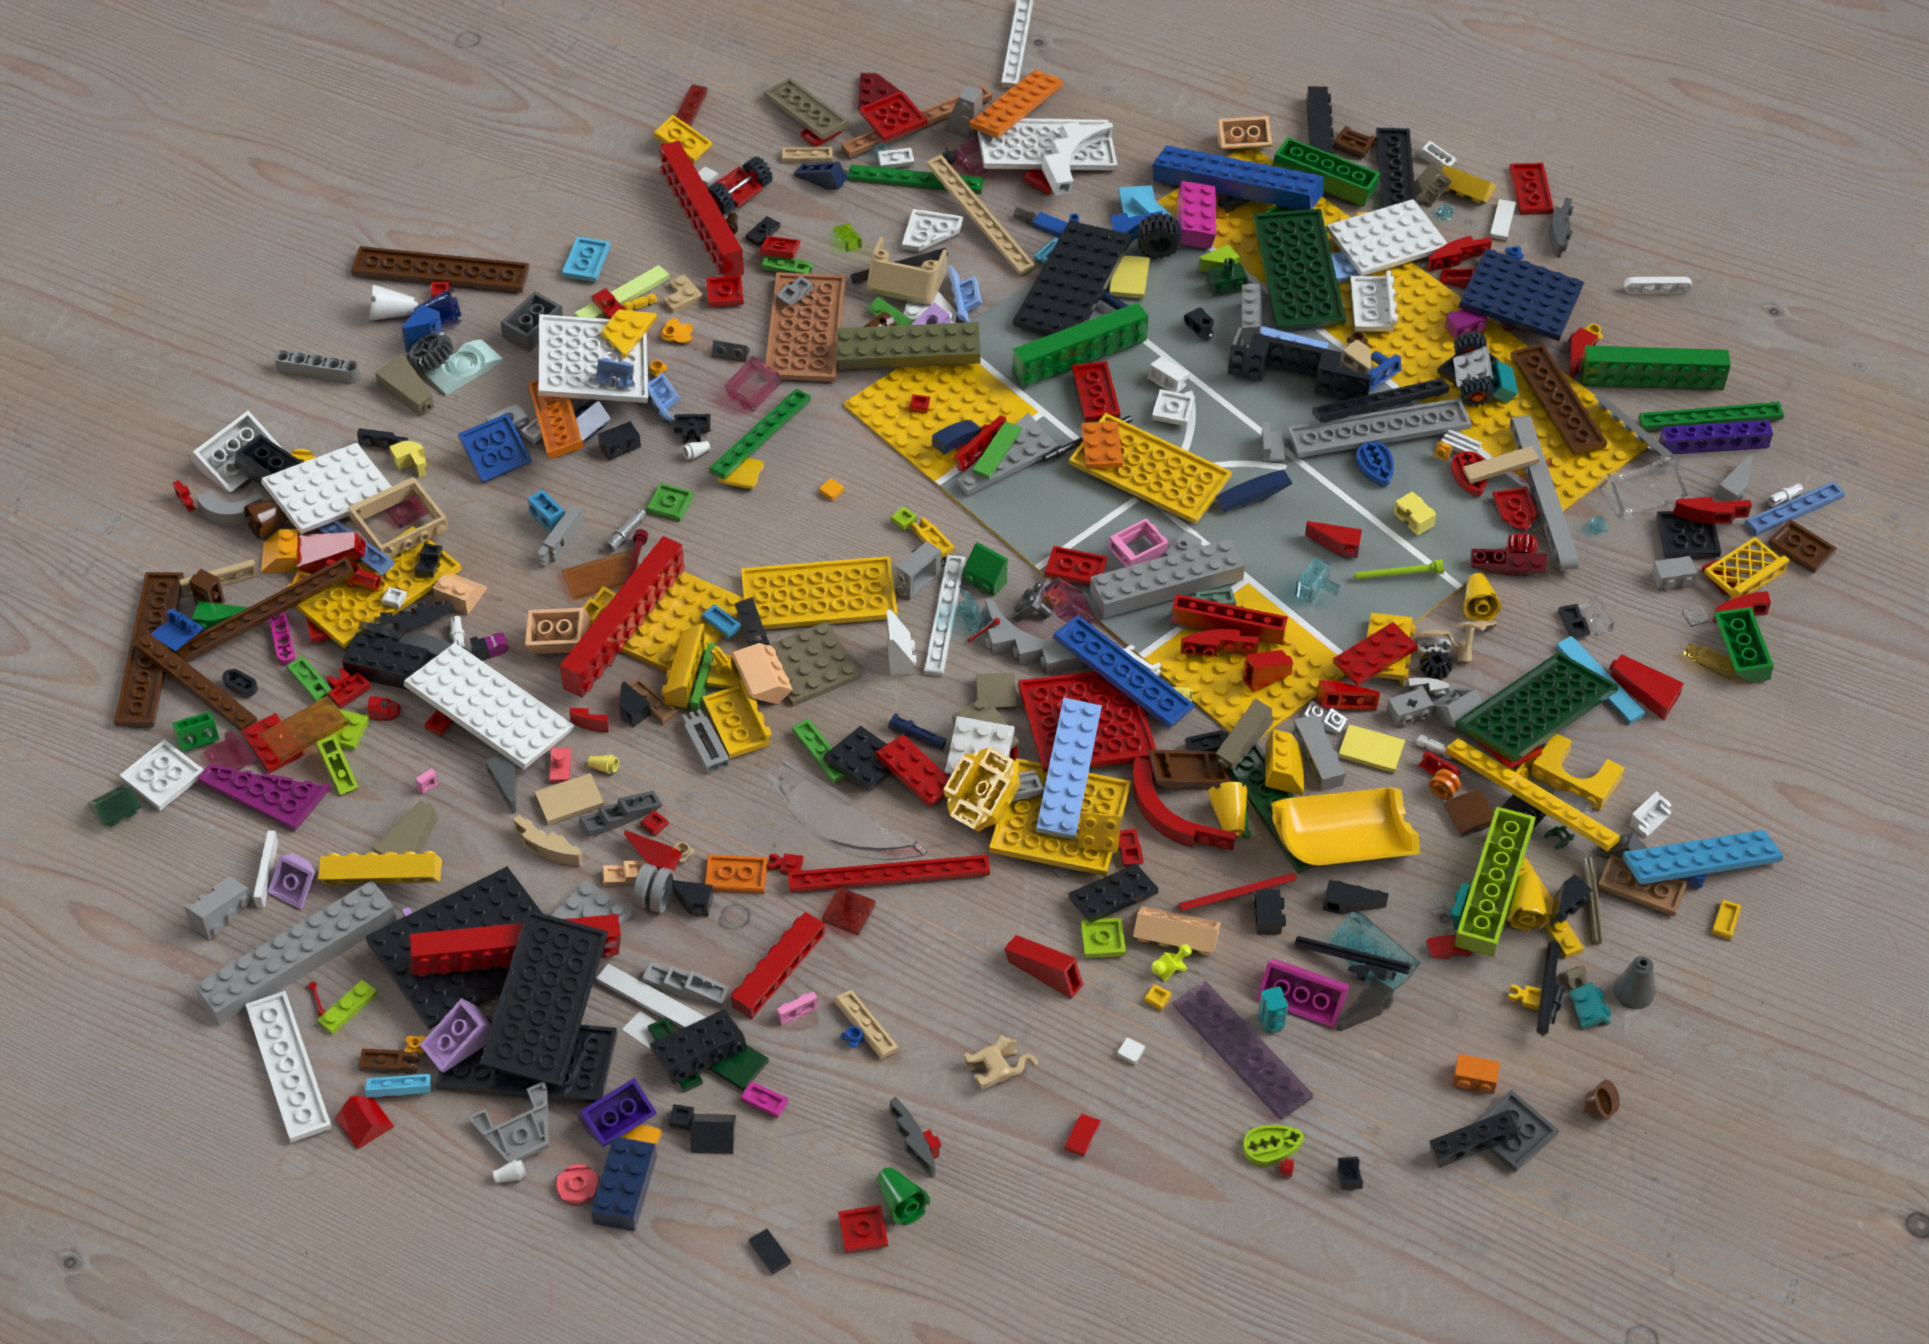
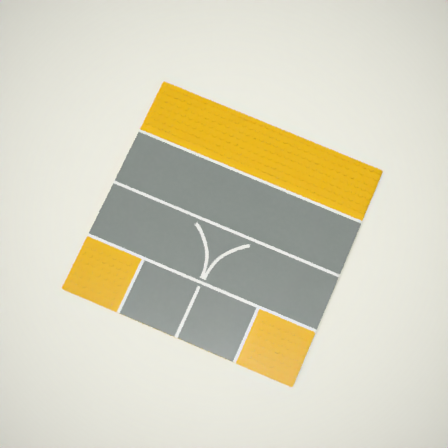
M1255 147L1239 148L1226 156L1268 166L1273 164L1272 159ZM1180 187L1156 201L1176 219L1177 194ZM1215 193L1216 236L1212 248L1207 249L1181 244L1180 249L1176 250L1177 252L1171 254L1170 257H1164L1163 259L1148 257L1150 258L1144 299L1114 296L1127 305L1139 302L1148 314L1147 341L1088 363L1107 361L1121 412V417L1118 419L1130 415L1133 421L1129 424L1231 471L1232 477L1219 494L1253 478L1283 469L1293 483L1287 488L1262 502L1257 499L1245 507H1242L1240 504L1224 513L1215 498L1195 525L1069 465L1070 457L1078 449L1076 447L1059 458L1055 457L1046 462L1041 459L967 496L957 484V479L969 469L967 468L964 472L958 471L953 457L958 451L954 448L944 455L932 445V435L941 429L966 420H972L982 427L984 424L989 425L1000 415L1005 416L1007 422L1016 424L1029 413L1058 446H1063L1082 437L1081 423L1099 422H1085L1072 369L1024 387L1019 384L1012 374L1013 348L1050 335L1013 325V320L1035 280L970 321L979 322L981 364L898 367L845 401L844 407L1043 576L1053 545L1107 556L1108 560L1104 573L1125 568L1109 549L1110 536L1146 518L1168 540L1167 550L1186 531L1202 540L1199 547L1231 539L1245 565L1244 578L1242 581L1209 590L1232 588L1236 606L1288 616L1283 645L1258 641L1257 653L1283 650L1293 660L1292 674L1255 692H1252L1242 680L1245 654L1219 651L1218 657H1207L1180 653L1181 639L1183 637L1207 630L1171 623L1174 599L1103 618L1089 586L1051 578L1047 579L1055 586L1059 585L1070 599L1127 647L1129 645L1135 646L1132 651L1151 665H1155L1158 662L1161 663L1162 666L1158 668L1161 670L1160 675L1174 687H1189V689L1193 690L1192 702L1227 732L1231 733L1255 698L1271 707L1273 723L1259 739L1261 740L1316 698L1319 680L1339 681L1346 676L1333 664V658L1367 638L1371 613L1413 617L1412 625H1414L1467 585L1468 578L1472 574L1484 572L1470 566L1471 549H1506L1508 536L1514 533L1533 535L1543 528L1539 513L1526 532L1502 521L1492 496L1494 491L1528 487L1535 504L1524 468L1488 478L1485 491L1481 496H1472L1466 492L1451 473L1452 459L1458 452L1452 450V453L1449 455L1450 459L1447 462L1433 456L1436 443L1441 442L1447 433L1383 443L1390 450L1394 462L1391 483L1385 487L1375 484L1361 472L1356 463L1358 448L1297 458L1287 432L1288 427L1319 422L1312 414V407L1343 401L1344 399L1314 393L1316 377L1268 366L1262 381L1228 374L1229 351L1238 328H1242V290L1213 296L1207 284V273L1199 270V257L1229 245L1240 256V262L1248 276L1247 284L1260 283L1262 326L1276 330L1252 219L1253 214L1265 213L1276 205L1250 201L1236 207L1232 212H1226L1223 209L1224 207H1220L1217 203L1218 199L1224 195ZM1322 196L1313 208H1321L1325 228L1328 224L1351 218ZM1326 231L1331 253L1342 252ZM1138 238L1131 242L1125 253L1127 256L1147 257L1138 248ZM1412 261L1365 275L1386 276V271L1390 270L1391 276H1394V286L1392 289H1395V299L1393 301L1397 303L1395 314H1398V323L1394 324L1393 332L1360 331L1368 340V343L1365 345L1370 348L1371 355L1374 351H1378L1388 358L1395 354L1401 357V371L1370 391L1369 394L1442 378L1450 388L1449 393L1440 396L1428 397L1423 400H1415L1361 414L1461 398L1460 390L1457 386L1437 373L1438 367L1455 355L1454 339L1446 330L1445 321L1447 314L1463 309L1458 307L1461 297ZM1110 280V282H1109V284H1108V289H1109V290H1105V291H1107L1108 293H1110L1111 280ZM1350 281L1338 283L1346 324L1279 331L1329 343L1328 349L1342 352L1344 348L1351 344L1346 341L1347 337H1350L1351 333L1355 331ZM1099 301L1089 320L1116 310L1106 303ZM1199 307L1203 308L1214 320L1212 327L1213 337L1208 340L1199 338L1185 324L1184 315ZM1488 317L1486 330L1482 331L1481 335L1483 334L1486 337L1489 353L1498 358L1499 362L1513 368L1518 394L1508 403L1493 397L1492 401H1489L1490 403H1484V406L1480 404L1478 407H1475V405L1469 407V404L1466 406L1463 403L1472 423L1471 429L1455 432L1481 442V448L1477 453L1487 460L1517 450L1510 429L1511 417L1530 416L1562 511L1564 512L1648 449L1649 443L1639 441L1635 437L1637 434L1635 431L1629 432L1622 426L1624 423L1622 420L1616 421L1609 415L1611 413L1609 409L1604 411L1597 405L1599 401L1594 398L1595 395L1561 371L1607 441L1606 448L1573 456L1510 357L1512 351L1529 346ZM1241 333L1240 339L1237 344L1239 346L1243 339V333ZM1161 356L1190 373L1189 378L1184 381L1186 386L1178 392L1195 396L1187 427L1152 420L1160 389H1166L1147 379L1150 364ZM1340 360V367H1339V368L1351 370V369L1348 368L1346 365H1344L1343 363H1341V360ZM1371 360V370H1373L1379 364ZM913 394L930 397L927 414L909 411ZM1263 422H1270V432H1283L1284 461H1263L1261 439ZM1412 491L1421 497L1423 502L1437 514L1435 526L1418 536L1408 527L1409 523L1407 521L1402 522L1394 514L1396 500ZM1313 521L1362 529L1358 558L1338 555L1305 536L1306 522ZM1145 535L1126 544L1135 556L1154 547ZM1438 559H1442L1444 563V574L1436 575L1431 572L1366 579L1354 578V573L1361 571L1426 565Z

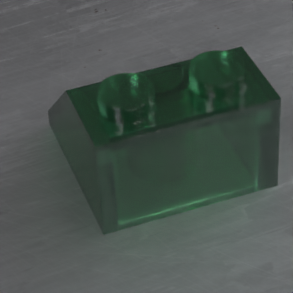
M124 784L88 802L89 807L101 825H108V827L118 824L120 822L119 819L124 816L129 818L137 814V810L141 808L131 787Z

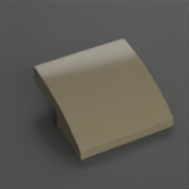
M1014 673L976 674L977 700L984 697L996 709H1016Z

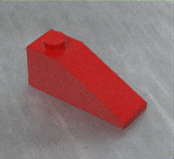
M1580 327L1575 333L1572 332L1568 340L1570 342L1569 376L1572 379L1580 370L1585 345L1596 346L1598 335Z
M1313 521L1306 522L1305 536L1338 555L1358 558L1362 529Z
M1319 680L1316 692V699L1321 708L1377 710L1380 698L1379 691L1331 680Z
M626 830L624 831V835L648 864L655 865L658 871L661 868L675 871L682 855L681 851L664 843Z

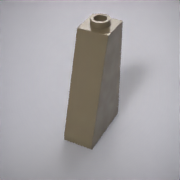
M400 354L375 372L377 385L420 417L434 408L432 394L405 355Z
M1256 698L1216 752L1217 762L1220 766L1232 770L1236 768L1272 725L1271 707Z
M419 800L374 846V853L378 855H385L386 852L404 854V852L410 851L420 854L438 821L435 807L430 803L426 804Z

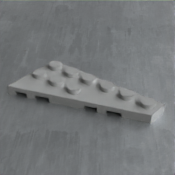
M1027 413L1015 424L1022 427V432L991 478L988 480L973 474V468L979 461L978 459L957 479V484L968 496L1043 459L1042 455L1053 451V448L1058 445L1032 416Z

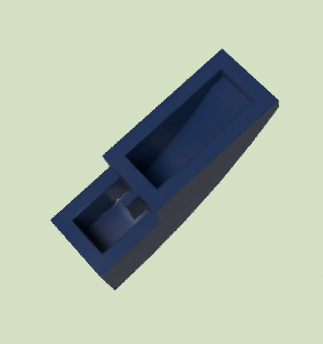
M972 420L954 423L933 434L932 445L945 455L955 448L957 450L960 445L969 443L981 432V427Z

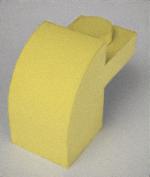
M403 441L389 446L392 460L398 470L413 466L419 477L426 475L425 467H427L422 445L414 441Z

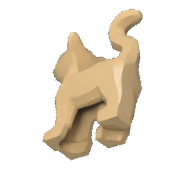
M1000 1035L994 1045L984 1047L974 1055L964 1054L965 1064L969 1072L982 1067L987 1071L982 1075L979 1073L974 1075V1080L981 1090L994 1086L996 1083L1005 1082L1010 1077L1018 1075L1023 1071L1027 1061L1034 1067L1037 1066V1058L1032 1054H1024L1017 1060L1016 1067L1010 1068L1003 1057L1018 1054V1051L1014 1048L1017 1041L1016 1039L1006 1038L1004 1035Z

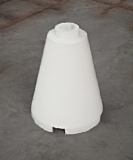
M372 285L369 320L411 316L417 310L418 302L414 301V297Z

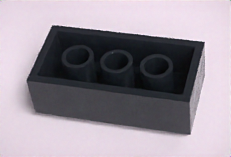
M356 632L342 660L344 670L350 674V677L359 672L368 681L409 690L404 686V681L430 662L429 650L426 648Z

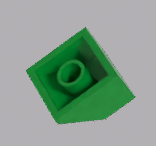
M976 542L964 566V580L968 584L974 585L984 593L994 597L1007 583L1008 559Z

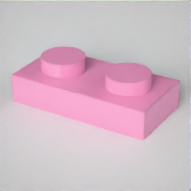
M814 991L809 994H803L798 999L790 1003H784L777 1008V1020L781 1026L818 1009V999Z

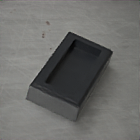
M767 1228L749 1239L750 1245L772 1275L791 1264V1260Z

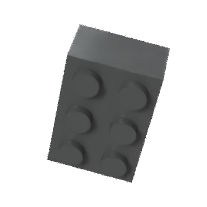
M534 291L501 321L502 336L530 352L539 344V314L563 316L562 306Z

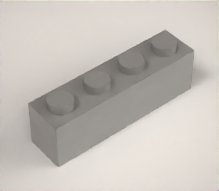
M1260 283L1242 285V332L1244 345L1251 344L1254 333L1262 334Z
M1316 714L1295 719L1293 733L1304 751V756L1320 790L1324 791L1343 786L1346 770L1339 763L1338 753L1332 748L1331 738L1326 735L1323 722L1319 721Z

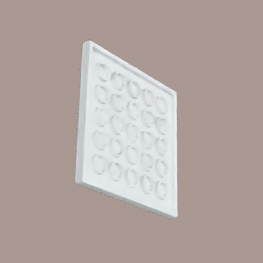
M539 314L538 396L647 403V332L627 358L624 359L621 357V352L617 348L614 349L601 336L602 329L610 319ZM609 358L614 362L625 361L634 365L631 387H618L620 378H618L617 386H615L616 377L612 378L611 385H609L610 376L608 384L595 381L598 359Z

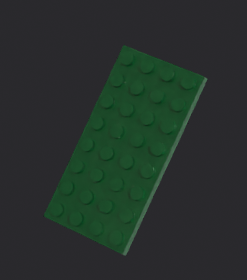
M1321 208L1253 214L1252 219L1276 330L1346 324L1345 312Z
M1557 652L1456 721L1455 727L1515 763L1618 691V685L1561 652Z

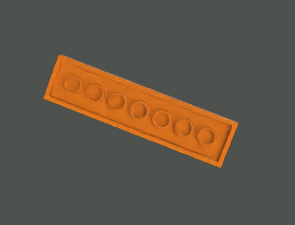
M1033 70L969 122V128L995 138L1001 137L1061 88L1063 80L1054 75L1043 73L1041 70Z
M539 379L528 383L549 459L559 458L563 454L571 451L575 452L584 447L570 398L538 396Z

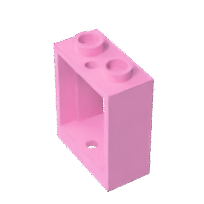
M1147 518L1110 536L1109 549L1125 567L1158 559L1164 556L1168 547L1166 537L1162 536L1157 531L1156 526L1151 524ZM1145 535L1154 547L1135 556L1126 544Z

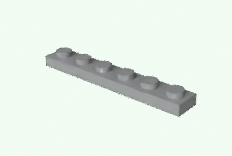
M1600 392L1594 396L1599 401L1597 403L1599 407L1604 411L1609 409L1611 411L1609 415L1616 421L1622 420L1624 422L1622 426L1629 432L1635 431L1637 433L1635 437L1642 443L1644 441L1648 442L1649 445L1647 447L1655 454L1657 452L1661 453L1662 456L1660 458L1669 465L1671 462L1676 466L1680 462L1676 456Z

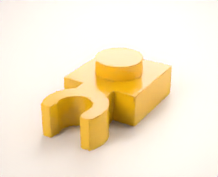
M1511 985L1509 991L1516 994L1509 993L1508 1001H1522V1007L1539 1011L1542 989L1526 985L1525 990H1523L1518 985Z

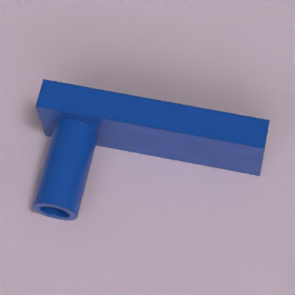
M1041 211L1032 221V227L1060 238L1067 225V222ZM1075 213L1070 214L1069 220L1079 222V215Z
M1378 351L1372 353L1371 360L1379 364V366L1367 373L1372 375L1370 391L1401 371V357L1395 354L1388 358Z

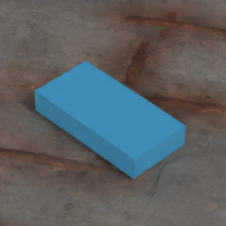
M715 604L701 614L702 620L727 639L742 629L738 621Z

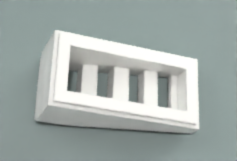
M1430 140L1418 155L1420 159L1429 163L1433 161L1441 168H1443L1444 164L1452 166L1457 160Z

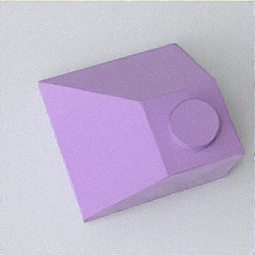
M294 853L281 855L268 893L302 909L315 874L311 863Z

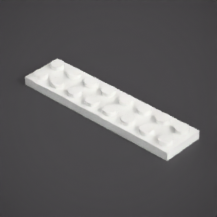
M286 991L245 1004L290 1142L292 1143L332 1129Z

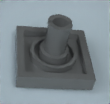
M1046 579L1041 583L1037 582L1032 589L1028 588L1022 595L1023 600L1014 608L1016 612L1012 618L1018 623L1037 611L1044 619H1048L1053 610L1042 601L1053 583Z

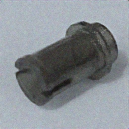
M1020 207L1015 209L1014 213L1016 214L1013 215L1015 218L1025 221L1028 225L1032 224V221L1036 218L1033 211L1028 212Z

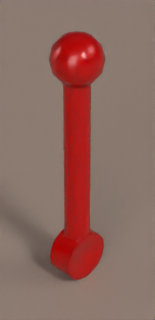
M994 618L992 623L967 639L968 642L973 641L992 626L999 625L1000 619Z
M312 981L308 984L309 990H312L318 1008L317 1014L321 1017L325 1010L322 1009L316 991V982Z

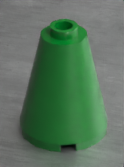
M892 1167L884 1168L879 1172L877 1183L893 1221L898 1225L900 1223L909 1225L920 1219L926 1212L924 1209L926 1205H930V1196L927 1192Z

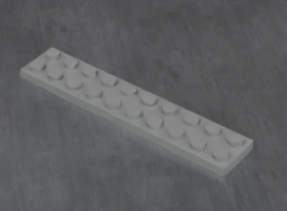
M1461 398L1337 418L1328 422H1313L1289 426L1287 432L1297 458L1359 448L1362 444L1368 442L1383 444L1447 433L1448 430L1460 431L1471 429L1472 423Z

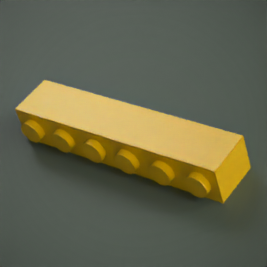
M410 851L404 852V854L386 852L385 855H378L373 852H368L366 855L347 853L345 856L329 853L328 856H320L318 880L325 885L366 884L371 880L375 884L440 883L442 859L432 851H424L423 854H416Z

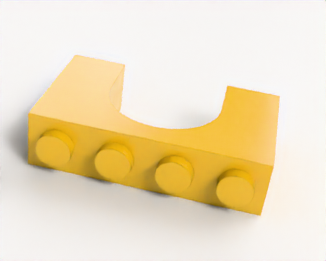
M1558 733L1555 734L1542 750V755L1538 756L1534 761L1530 775L1600 811L1622 780L1625 768L1607 759L1595 776L1587 779L1575 778L1569 775L1562 767L1563 761L1570 753L1572 741Z

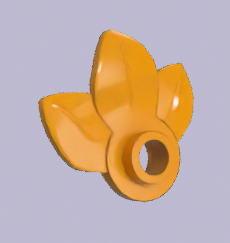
M676 317L672 318L663 327L661 338L669 342H690L693 340V337L690 335L694 328L693 324H679V320Z

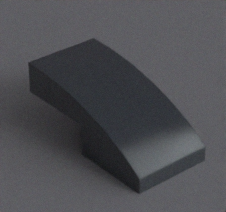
M424 543L419 553L420 560L415 568V576L434 578L443 546Z
M1578 604L1559 607V615L1570 636L1578 638L1591 634L1586 618L1582 617Z

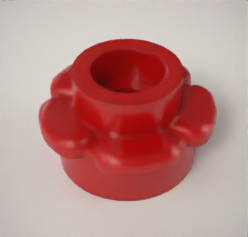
M1286 1157L1284 1161H1280L1279 1173L1283 1174V1178H1286V1176L1292 1177L1294 1160Z

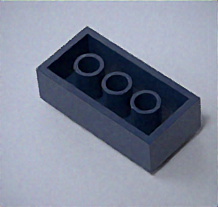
M613 1137L591 1209L593 1224L631 1231L636 1230L657 1158L656 1145L654 1143Z

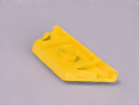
M618 310L602 329L601 336L614 349L617 348L621 352V357L626 359L655 322L657 314Z

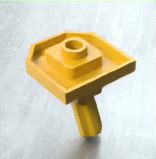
M714 646L710 650L714 658L707 678V686L725 689L738 686V680L742 679L732 656L724 654L721 648Z

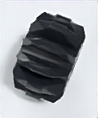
M1434 649L1430 652L1426 651L1420 660V670L1424 673L1425 677L1430 676L1431 679L1437 678L1438 680H1441L1442 677L1447 679V676L1452 671V658L1448 657V652L1442 653L1441 649L1439 651Z

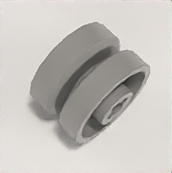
M643 864L634 885L633 905L642 909L650 906L652 911L663 913L672 895L674 871L667 868H661L658 871L655 865Z

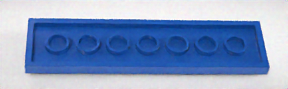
M1079 615L1054 633V640L1169 729L1193 710L1195 704Z

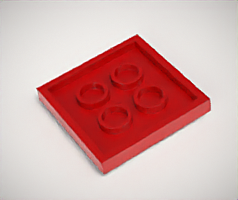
M903 91L859 108L861 116L884 142L928 125V119Z

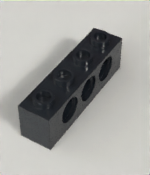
M1507 1110L1429 1140L1430 1150L1438 1168L1518 1138V1128L1510 1111Z

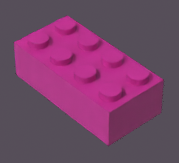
M1182 181L1177 194V220L1181 230V244L1207 249L1212 248L1216 236L1215 186Z

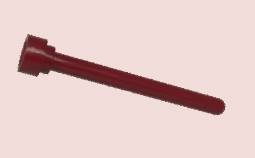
M643 529L634 531L633 541L635 545L624 584L636 570L641 548L647 543L649 534Z

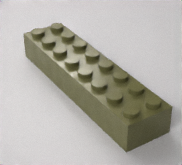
M979 322L837 328L839 370L981 364Z

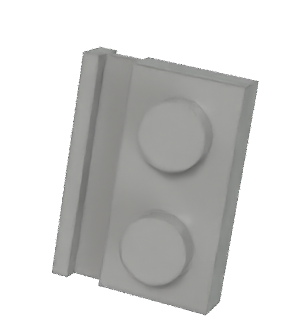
M1035 770L1018 774L1021 786L1012 801L1044 794V788L1038 776H1036Z

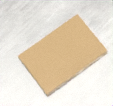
M591 773L535 791V796L548 825L604 807L603 799Z

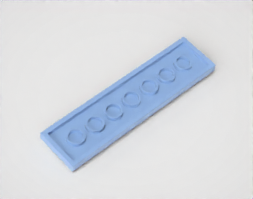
M1063 698L1036 832L1075 840L1102 705Z

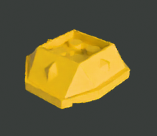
M990 747L973 754L963 755L943 789L947 798L950 816L977 832H980L985 827L998 824L1021 786L1018 775L1019 763Z

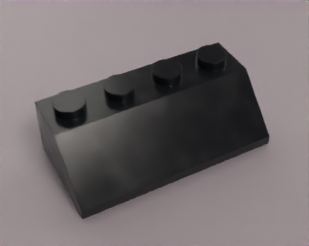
M260 434L235 452L234 468L264 487L261 483L263 477L303 462Z

